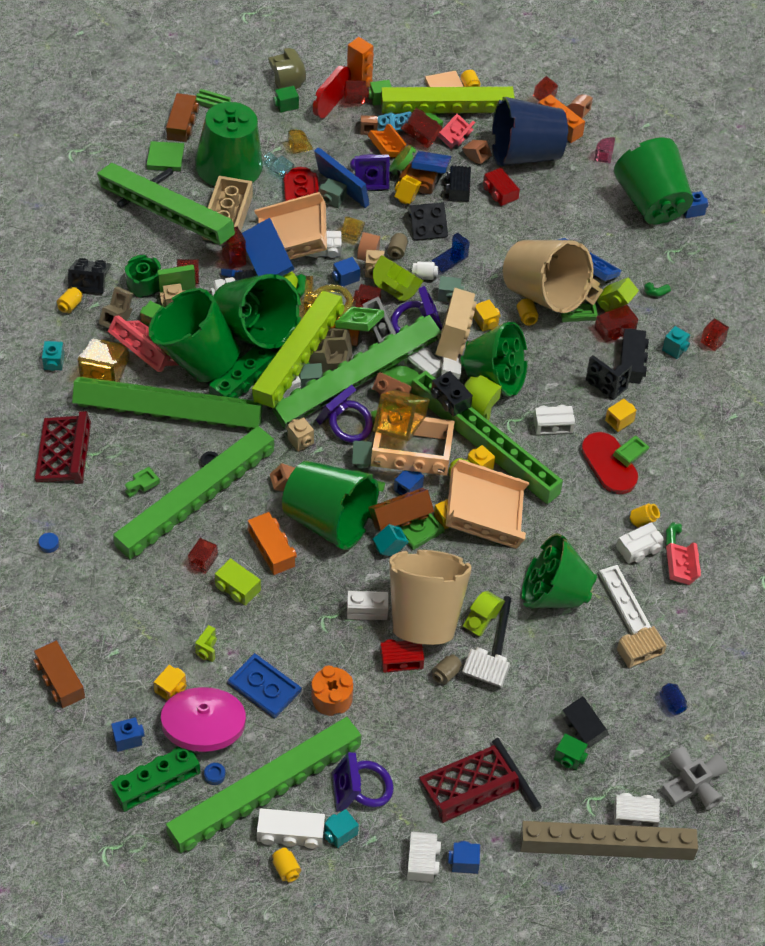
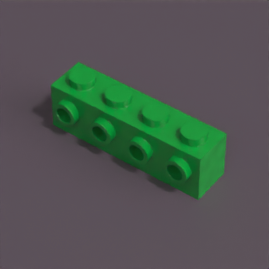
M258 346L253 347L228 372L209 384V394L239 398L243 393H247L251 386L258 381L276 356V353L270 349Z
M178 746L170 753L158 756L152 762L140 765L126 775L116 777L111 782L112 792L123 812H126L201 774L200 763L192 750Z

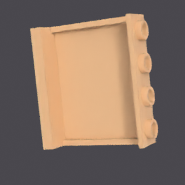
M320 192L254 210L259 223L268 218L272 220L290 260L327 250L326 203Z
M459 459L451 469L445 526L517 549L525 540L526 535L525 532L521 531L524 490L529 485V482Z

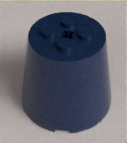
M502 97V100H499L497 103L492 124V135H495V144H492V151L496 164L506 166L561 159L566 148L568 123L565 111L556 107Z

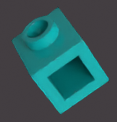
M674 326L665 336L662 351L678 359L690 346V334Z
M44 341L42 354L44 370H63L65 355L63 342Z
M390 524L373 538L377 551L387 556L398 553L409 543L401 527Z
M345 809L337 815H331L326 820L324 836L330 844L333 843L339 848L358 835L359 824Z

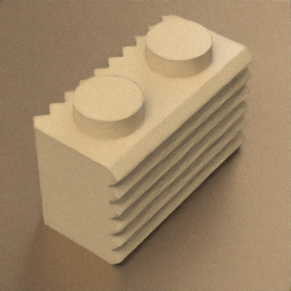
M652 626L651 628L644 627L631 636L630 634L624 635L619 640L617 651L627 667L631 668L663 655L667 645L656 628Z

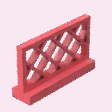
M114 316L107 332L157 372H162L165 366L178 365L149 337V327L140 320L125 321L120 316Z

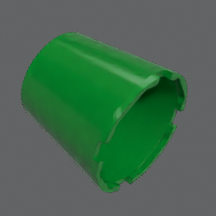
M222 102L211 107L206 113L195 156V169L205 182L215 186L218 176L252 181V183L259 178L262 172L263 161L258 120L254 111L248 106L237 102Z
M653 138L639 143L640 147L633 151L630 149L617 160L613 173L646 222L657 225L670 222L683 215L691 207L693 195L678 146L670 138Z
M264 274L228 282L220 286L213 295L234 338L261 348L270 349L283 346L301 320V317H299L301 301L296 288L288 279L277 274Z
M201 288L186 290L171 298L173 300L165 308L161 306L153 316L149 325V337L195 380L208 382L221 377L237 361L239 346L215 298L208 290Z
M303 461L293 470L287 480L282 496V509L293 520L338 548L347 550L358 543L366 532L364 527L368 518L372 519L369 507L377 504L378 482L373 479L372 475L312 461Z

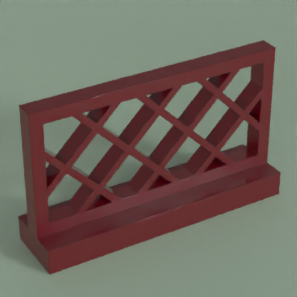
M79 411V416L44 418L35 474L36 483L74 480L75 484H83L91 429V420L87 411ZM76 422L72 429L69 430L66 427L68 424ZM49 424L59 425L52 431L48 429ZM62 429L67 432L60 438L56 436ZM72 436L74 440L68 445L65 444L64 441ZM53 437L56 441L48 446L46 442ZM60 444L65 447L58 453L54 451ZM68 451L72 453V456L67 460L62 458ZM52 453L54 456L46 462L44 457ZM60 460L62 464L54 469L51 465ZM66 466L70 469L69 474L59 473ZM47 468L52 471L48 475L41 476V473Z
M494 745L419 777L420 783L438 810L439 818L443 823L519 790L518 775L515 771H511ZM493 754L496 759L492 763L484 761V757ZM469 763L477 764L476 771L465 769V766ZM481 766L492 768L490 775L479 772ZM496 769L506 773L502 777L493 776ZM450 771L459 773L457 779L446 777V775ZM462 774L473 776L471 783L460 780ZM477 777L488 780L483 785L475 784ZM435 779L440 782L438 787L429 785L427 781ZM443 782L455 784L453 790L442 789ZM458 785L469 788L465 793L456 792ZM439 794L450 796L449 800L442 803L437 799Z

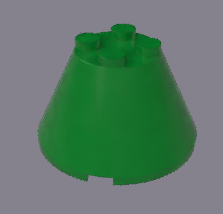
M506 322L472 341H467L464 355L461 356L460 360L461 365L465 367L467 376L469 378L479 377L480 375L502 386L501 394L505 396L517 395L525 382L528 361H524V350H527L524 334L518 324Z
M559 533L553 534L541 545L540 548L543 550L538 558L533 557L523 581L521 599L525 600L523 605L530 609L578 608L584 602L588 603L592 597V592L590 591L597 580V575L591 571L565 536Z

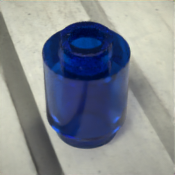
M668 683L661 688L660 696L669 712H672L673 715H679L687 710V700L677 684Z

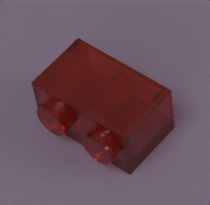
M417 107L409 114L401 127L403 131L426 148L436 140L443 128L437 121L431 119L424 111L419 110Z
M238 226L234 227L235 234L221 244L222 256L229 269L246 265V240Z
M624 305L597 316L594 328L606 343L622 337L625 328L636 330L639 319L628 305Z

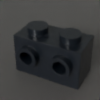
M451 371L432 380L431 395L442 404L446 412H449L454 417L471 408L473 395Z
M584 696L563 709L566 715L563 717L565 723L569 728H575L577 731L574 734L575 737L588 744V748L609 735L606 727Z

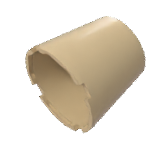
M522 240L515 243L508 251L503 264V278L506 286L511 291L555 312L567 313L576 309L588 295L587 287L589 281L593 280V261L588 249L583 244L573 240Z
M417 550V554H408L407 551H402L392 555L389 560L394 634L403 640L417 644L435 645L451 641L455 634L472 567L470 563L464 564L461 557L433 550Z

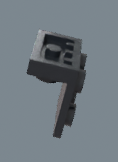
M444 202L409 206L408 217L411 216L414 240L448 236Z
M86 258L75 260L68 269V289L75 287L83 292L103 294L105 292V274L111 268V263H106L104 260L93 262L88 261Z
M592 355L589 358L586 381L614 400L628 388L632 364L626 361L613 370Z

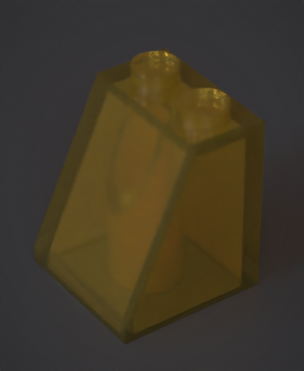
M93 338L78 357L80 377L120 382L130 358L129 348L122 343Z
M396 389L381 394L373 431L409 441L425 419L430 399Z

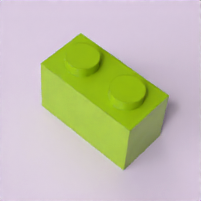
M627 277L606 286L597 302L605 312H609L628 304L639 290L630 278Z
M231 558L214 573L216 587L220 591L228 593L234 601L240 602L244 606L261 591V579Z

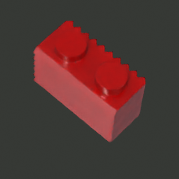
M501 167L484 174L483 187L491 193L493 200L498 202L500 206L519 199V187Z
M394 639L381 642L380 654L384 673L424 669L422 644L406 640L396 641Z

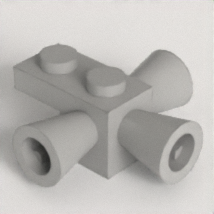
M680 747L668 757V760L682 771L679 777L664 784L662 790L674 806L696 793L699 794L706 810L714 808L723 800V796L709 785L712 777L728 772L727 765L720 755H714L705 764L701 758L692 762L686 748Z

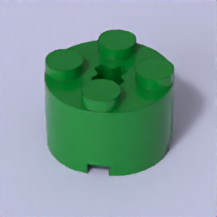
M147 255L132 257L128 261L127 266H125L126 285L129 291L138 298L159 292L158 270H161L160 262L154 257L148 258Z

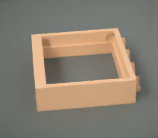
M380 411L372 448L371 466L447 476L455 421ZM382 432L446 439L444 456L379 448Z

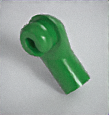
M303 274L296 275L298 278L297 285L299 286L296 290L300 298L309 288L307 277Z
M651 282L644 285V291L647 295L660 297L671 292L668 284L659 288H655Z
M672 522L666 530V546L669 543L676 544V533L680 534L682 532V525L680 523L675 524V522Z

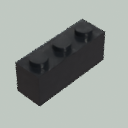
M625 328L622 338L620 365L626 361L631 363L632 370L629 383L641 384L642 377H646L647 366H644V363H647L648 352H645V349H648L649 339L646 338V331Z

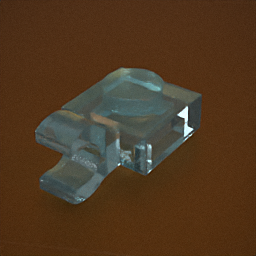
M271 152L264 156L267 158L264 162L265 165L269 166L270 170L282 178L294 168V164L283 156L277 158Z

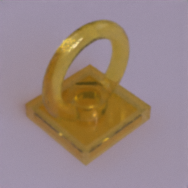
M306 276L304 293L305 314L322 291L338 292L345 297L346 303L342 315L352 307L353 297L349 290L340 285L330 284L322 286L315 291L313 276Z

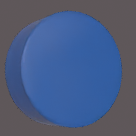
M54 533L41 535L39 538L40 549L46 553L56 551L59 547L57 535Z
M210 763L205 767L204 778L208 784L219 785L225 780L226 774L223 765Z

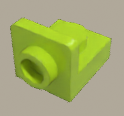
M208 625L195 642L196 654L201 659L211 662L215 659L213 646L217 641L216 629Z

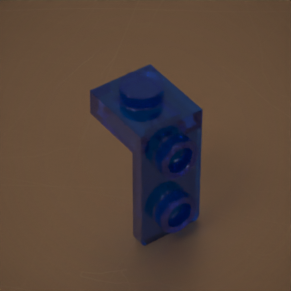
M454 234L452 248L437 256L431 262H435V266H438L440 272L447 271L468 257L470 242L461 234Z

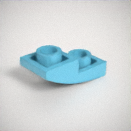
M409 111L397 115L388 113L378 116V131H384L387 124H391L396 132L413 129V113Z

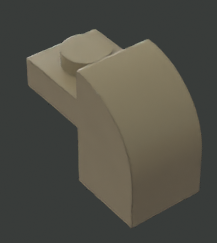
M115 287L111 303L102 308L98 324L109 328L114 316H120L127 321L132 312L130 304L133 293L120 287Z

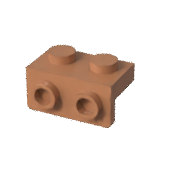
M381 372L377 374L372 389L379 392L378 394L381 396L390 397L402 405L412 402L415 396L410 393L412 388L410 385Z

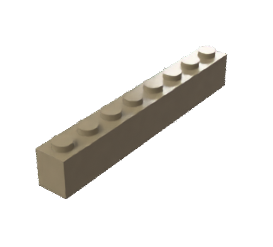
M523 821L520 831V852L694 860L698 851L697 829Z

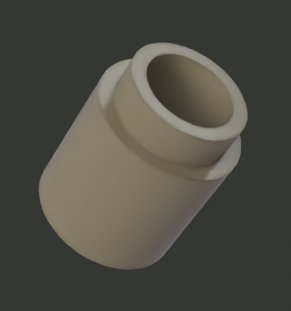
M396 233L391 237L387 249L390 257L400 259L404 256L408 244L407 237L404 234Z
M452 654L443 658L432 669L434 680L440 684H447L460 672L462 667L460 659Z

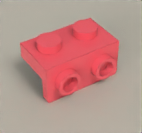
M456 114L437 136L452 149L455 145L459 146L465 140L464 135L468 136L474 130L472 126L475 122L472 121L468 124L461 116Z
M669 543L666 546L670 580L690 585L701 576L697 543H691L688 547Z

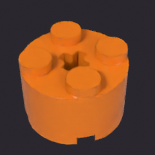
M330 665L317 672L313 677L311 685V698L315 709L328 716L346 712L353 700L352 676L343 669Z

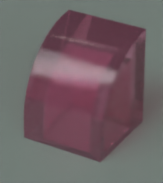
M608 137L599 141L594 161L611 163L615 137Z

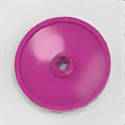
M209 687L191 688L175 694L165 703L161 712V727L165 736L181 748L199 752L215 751L231 745L242 735L246 723L245 709L236 697L223 690Z

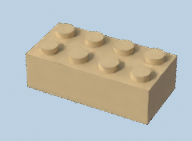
M218 176L208 208L232 219L235 234L224 242L226 244L237 245L239 234H241L253 197L252 181ZM202 236L203 240L211 241V240H209V239H207V238H205V237Z
M454 288L435 355L456 361L458 355L463 354L477 303L474 301V293Z

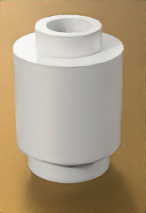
M418 261L413 263L412 274L420 279L434 280V277L438 276V266H435V262Z

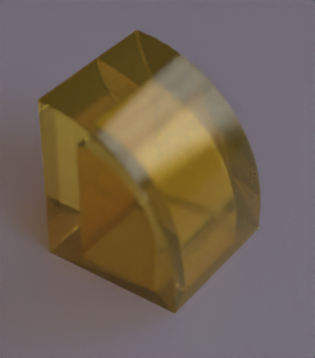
M297 129L288 131V143L293 154L313 150L305 132Z
M346 216L341 237L358 241L363 232L365 222Z

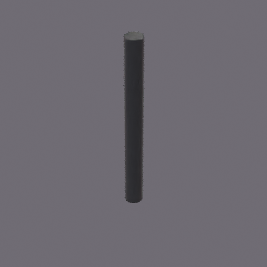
M168 168L150 181L158 184L172 175L173 171L171 168ZM123 198L117 204L122 208L131 201Z
M505 596L503 599L505 602L501 610L493 657L496 654L502 655L512 599L509 596Z
M494 739L492 744L496 747L511 771H515L518 775L519 787L534 811L541 809V804L500 739Z

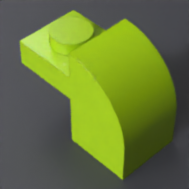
M489 591L482 592L472 604L471 612L463 627L478 636H482L490 620L497 617L505 600Z

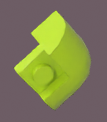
M383 255L380 256L373 269L375 284L400 301L410 299L423 283L422 279Z
M481 375L479 377H470L464 386L473 395L471 407L489 421L491 408L500 399L502 386Z

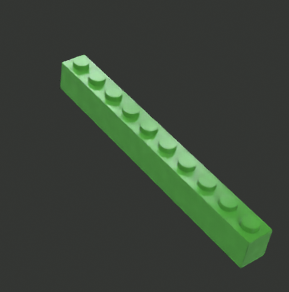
M110 163L97 173L102 188L219 245L235 234L234 223L229 217L223 216L204 205H200L145 177L139 176L122 166Z
M430 315L426 317L421 316L411 326L405 325L399 330V333L395 335L390 334L385 337L384 341L380 344L374 343L368 348V351L357 353L349 362L343 361L337 366V369L326 371L318 380L312 379L306 384V387L295 389L290 393V396L285 399L283 397L273 408V413L283 428L286 429L293 419L305 418L326 406L351 384L354 388L377 376L378 373L384 372L440 338L442 332Z
M425 370L412 380L411 394H414L415 398L441 419L455 421L454 429L477 448L483 445L495 456V462L510 475L529 482L527 488L547 505L561 494L563 484L561 478L472 407L454 417L449 412H446L442 404L431 395L432 380L435 377Z
M77 377L74 380L72 403H77L81 407L91 405L96 406L97 409L113 408L117 412L128 410L139 415L149 413L154 417H162L164 415L170 416L171 419L175 420L186 418L191 422L207 421L211 425L222 423L226 424L227 427L244 426L248 430H253L261 424L263 404L254 402V400L86 377Z
M257 426L114 533V545L129 559L140 555L146 547L154 544L159 537L170 532L179 522L186 520L188 515L199 510L205 502L212 500L217 493L228 488L234 480L241 478L250 468L257 466L263 458L270 456L274 451V438Z
M348 717L343 718L166 823L168 836L180 853L185 850H192L200 841L212 838L220 829L230 827L235 820L248 816L259 806H265L272 798L285 794L290 787L303 783L310 775L320 773L325 766L338 762L348 752L356 751L361 745L360 732Z

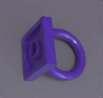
M365 154L355 156L350 161V168L355 171V176L366 183L367 190L389 189V155Z
M425 286L418 288L422 301L413 300L405 302L394 311L391 322L396 333H399L401 329L398 326L399 316L405 310L415 307L420 309L423 317L430 315L438 328L442 330L437 308Z
M352 384L329 402L315 419L321 425L329 418L333 433L341 440L349 443L366 439L371 433L373 426L372 417L367 408L356 401L349 400L356 391ZM348 408L358 410L364 417L365 428L358 435L344 433L337 424V418Z
M348 752L332 771L336 811L347 809L354 799L367 807H381L388 803L393 795L394 785L387 770L373 761L363 760L357 762L356 753ZM370 769L381 776L385 784V792L380 798L371 799L360 793L361 777L358 772L359 770Z

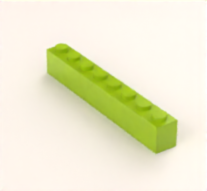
M513 86L382 87L381 109L382 114L405 113L409 111L411 113H494L499 100H502V97L514 99L515 97Z
M326 291L320 293L253 386L254 402L274 408L282 400L283 394L291 387L295 377L299 376L301 369L308 363L312 353L318 349L319 343L322 339H325L329 329L335 325L336 319L339 315H342L344 311L342 296Z

